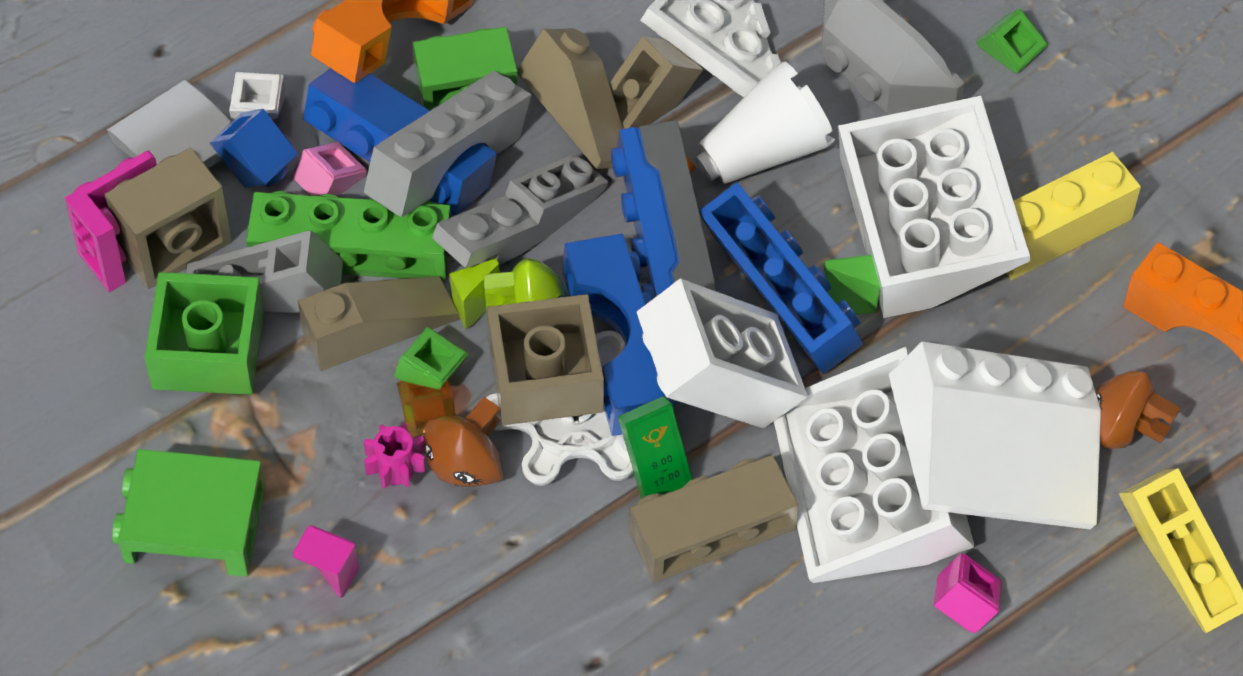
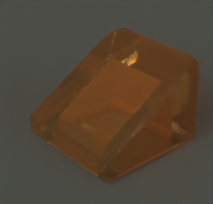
M404 381L397 382L404 422L407 424L411 437L423 435L425 423L433 417L455 415L454 400L449 381L440 390Z

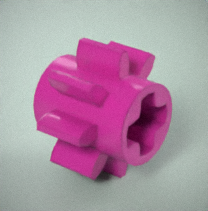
M403 423L400 427L379 425L380 431L375 439L364 440V450L368 456L364 460L366 475L378 473L382 488H386L389 484H403L405 487H409L410 479L414 472H425L426 470L425 457L421 455L425 452L423 436L412 438L406 423Z

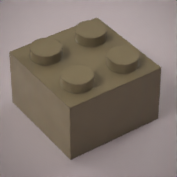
M191 147L177 155L164 158L157 166L133 179H126L120 182L113 190L105 193L108 210L112 213L120 228V233L116 235V240L125 253L126 261L147 289L156 286L158 272L179 273L187 268L188 263L202 260L232 243L222 186Z
M588 294L487 307L488 342L502 426L603 412L604 379Z

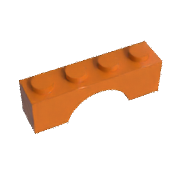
M344 0L332 9L324 10L316 18L312 29L314 38L311 56L355 84L385 64L392 29L391 22L400 19L419 18L445 24L473 6L474 0Z
M1157 242L1131 275L1123 308L1163 332H1167L1175 327H1191L1204 331L1227 345L1243 363V291Z

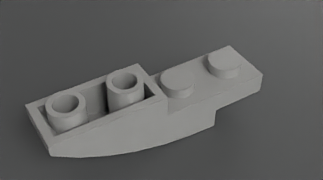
M574 153L510 180L505 195L437 223L432 239L465 268L483 260L488 261L492 259H497L499 265L531 249L556 232L596 199L606 189L608 181L595 171L587 161Z

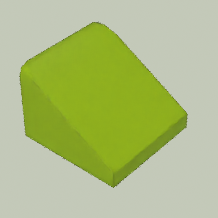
M497 259L488 260L450 273L453 304L459 313V318L465 329L472 326L486 312L483 275L500 273Z

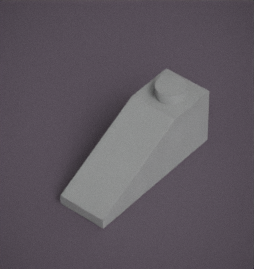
M309 230L188 263L186 274L259 277L264 312L298 313V300L341 284L343 260L314 232Z

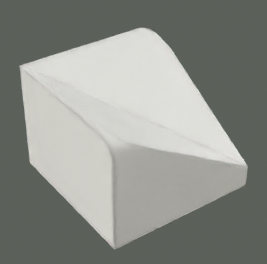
M236 72L229 110L231 122L242 112L264 109L271 119L278 118L286 94L283 75Z

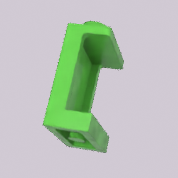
M138 449L134 468H126L124 473L122 493L123 498L127 499L124 513L116 514L112 531L113 543L119 544L124 563L135 564L138 552L217 559L225 561L227 575L248 577L265 491L261 461Z

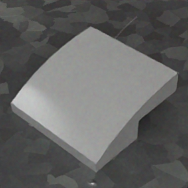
M183 80L107 129L113 145L131 158L149 150L156 158V163L158 164L164 158L177 155L191 147L205 166L210 168L222 159L209 142L224 130L231 121L205 95L186 80Z

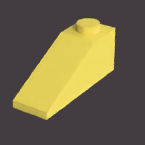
M1178 468L1161 470L1118 493L1143 541L1203 632L1207 633L1243 613V590Z

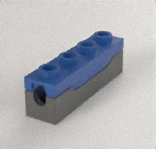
M678 120L639 126V128L620 129L617 148H611V160L615 177H624L627 193L621 194L623 216L626 223L634 222L637 238L631 239V250L637 253L640 268L644 267L647 284L641 285V292L648 291L653 300L680 278L717 292Z

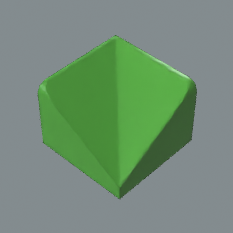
M866 255L824 261L823 275L832 286V289L827 293L834 302L838 304L844 300L856 315L876 313L880 286L872 256Z

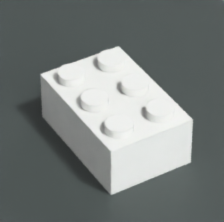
M681 278L637 311L643 329V342L651 352L658 373V385L667 398L765 428L808 397L776 313Z

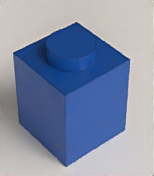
M264 109L242 112L209 142L244 188L264 185L267 188L276 184L288 173L289 169L286 165L298 155L297 151Z

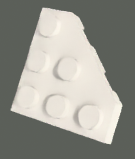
M655 0L647 8L640 20L742 97H745L775 66L781 63L778 54L771 53L767 41L770 29L761 3H755L754 0Z

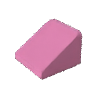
M339 142L304 149L293 172V178L310 196L325 194L339 196L363 179L368 171Z

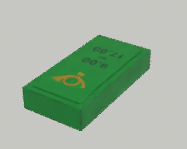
M662 396L618 416L641 499L651 494L659 493L664 495L683 488L692 480L672 404L668 399Z

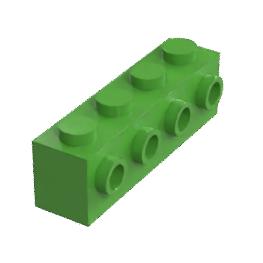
M284 191L272 193L254 192L246 244L247 247L311 230L343 260L342 274L404 279L440 276L442 281H446L449 253L433 240L432 236L437 223L451 218L450 205L426 201L401 218L372 198H340L331 194L321 196L293 195Z

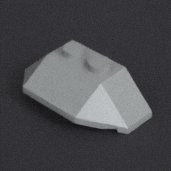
M823 0L821 56L833 71L841 72L849 79L866 100L874 101L886 113H901L962 100L965 84L956 73H951L944 59L930 43L882 0Z

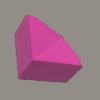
M308 525L293 551L295 559L317 567L334 592L341 598L346 593L359 570L354 542L313 525Z
M960 553L938 575L933 606L968 631L976 633L999 612L1002 581L966 554Z

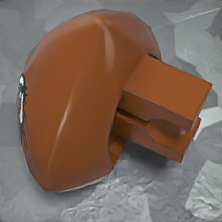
M1129 371L1119 374L1101 384L1095 390L1101 409L1100 444L1108 449L1125 448L1134 439L1133 435L1137 431L1162 443L1169 433L1171 426L1163 424L1158 418L1172 424L1181 408L1155 393L1153 382L1147 373Z
M486 397L480 400L465 419L455 415L435 416L425 423L423 429L424 451L429 467L440 480L454 486L476 487L493 484L503 479L504 473L499 451L488 438L500 423V418L497 417L500 407Z

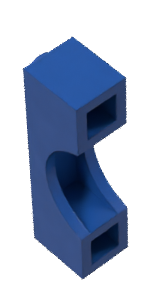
M623 233L565 243L562 273L569 296L588 294L592 316L598 317L614 327L626 345L624 350L615 359L602 366L604 379L603 409L611 435H622L618 416L662 396L671 402L673 409L675 404H680V401L667 398L660 389L657 382L658 373L651 352L643 342V329L637 311L652 299L648 291L641 292L638 282L641 280L639 258L635 251H628Z

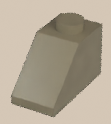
M642 36L609 83L622 128H639V126L652 124L676 108L703 69L666 39Z

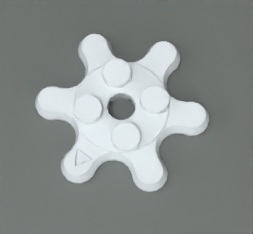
M609 330L596 334L601 368L615 359L626 346L621 335L617 332ZM497 393L486 397L499 407ZM604 409L602 413L580 416L579 421H574L573 417H564L503 426L500 412L497 415L500 418V423L494 430L518 429L530 435L532 446L523 458L522 471L525 477L534 485L544 486L551 483L559 474L562 464L575 458H585L597 463L601 471L614 481L625 480L633 473L623 434L611 435Z

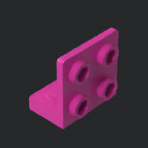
M149 150L134 158L122 161L112 171L92 182L83 183L73 193L64 197L77 252L109 293L126 283L122 263L126 261V256L116 240V235L120 233V228L114 216L108 210L105 193L113 190L120 182L126 179H133L157 166L156 158Z

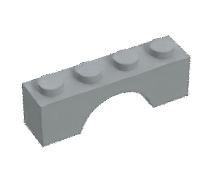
M492 71L374 146L364 193L401 218L433 197L446 171L465 150L475 144L482 143L498 154L519 140L531 94L514 84L509 78L500 75L496 71Z

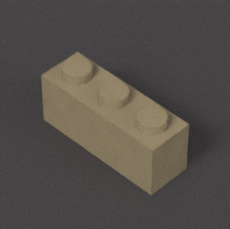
M773 455L759 460L753 458L746 459L737 463L727 472L713 477L700 476L689 481L681 489L664 495L656 493L642 498L635 506L630 507L629 533L653 583L796 530L798 503Z

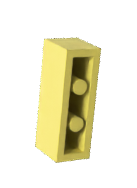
M1113 152L1013 201L1030 254V262L1007 272L1006 274L1011 280L1132 220L1141 186Z

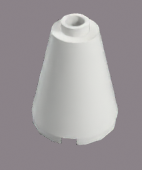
M781 62L775 66L698 143L701 154L696 156V160L710 181L718 178L723 184L825 149L835 142V139L828 135L833 130L823 109L807 85L802 88L795 86L790 78L798 73L787 62Z

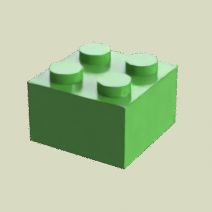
M158 272L145 352V362L152 390L253 394L264 316L259 277Z

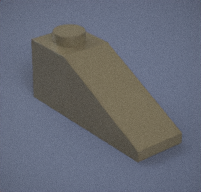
M573 28L543 29L518 67V76L596 169L613 168L611 148H617L619 132L623 128L602 60L590 47L589 39L580 31Z
M440 276L344 283L298 300L302 333L320 371L419 335L426 327L435 329L459 320V313Z

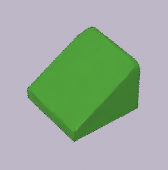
M1021 8L1003 16L976 41V44L983 51L1014 73L1022 70L1049 45Z
M426 327L400 357L394 377L404 382L440 390L467 359L468 353L429 327Z

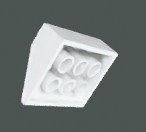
M981 96L838 126L840 160L866 255L872 256L880 286L878 299L884 318L933 308L1030 262L1028 247Z
M922 341L888 374L923 509L1090 530L1097 525L1101 409L1088 367Z
M907 347L806 387L805 390L808 397L774 421L787 483L798 503L796 524L808 578L812 583L929 565L975 547L966 514L922 508L888 376L911 353Z

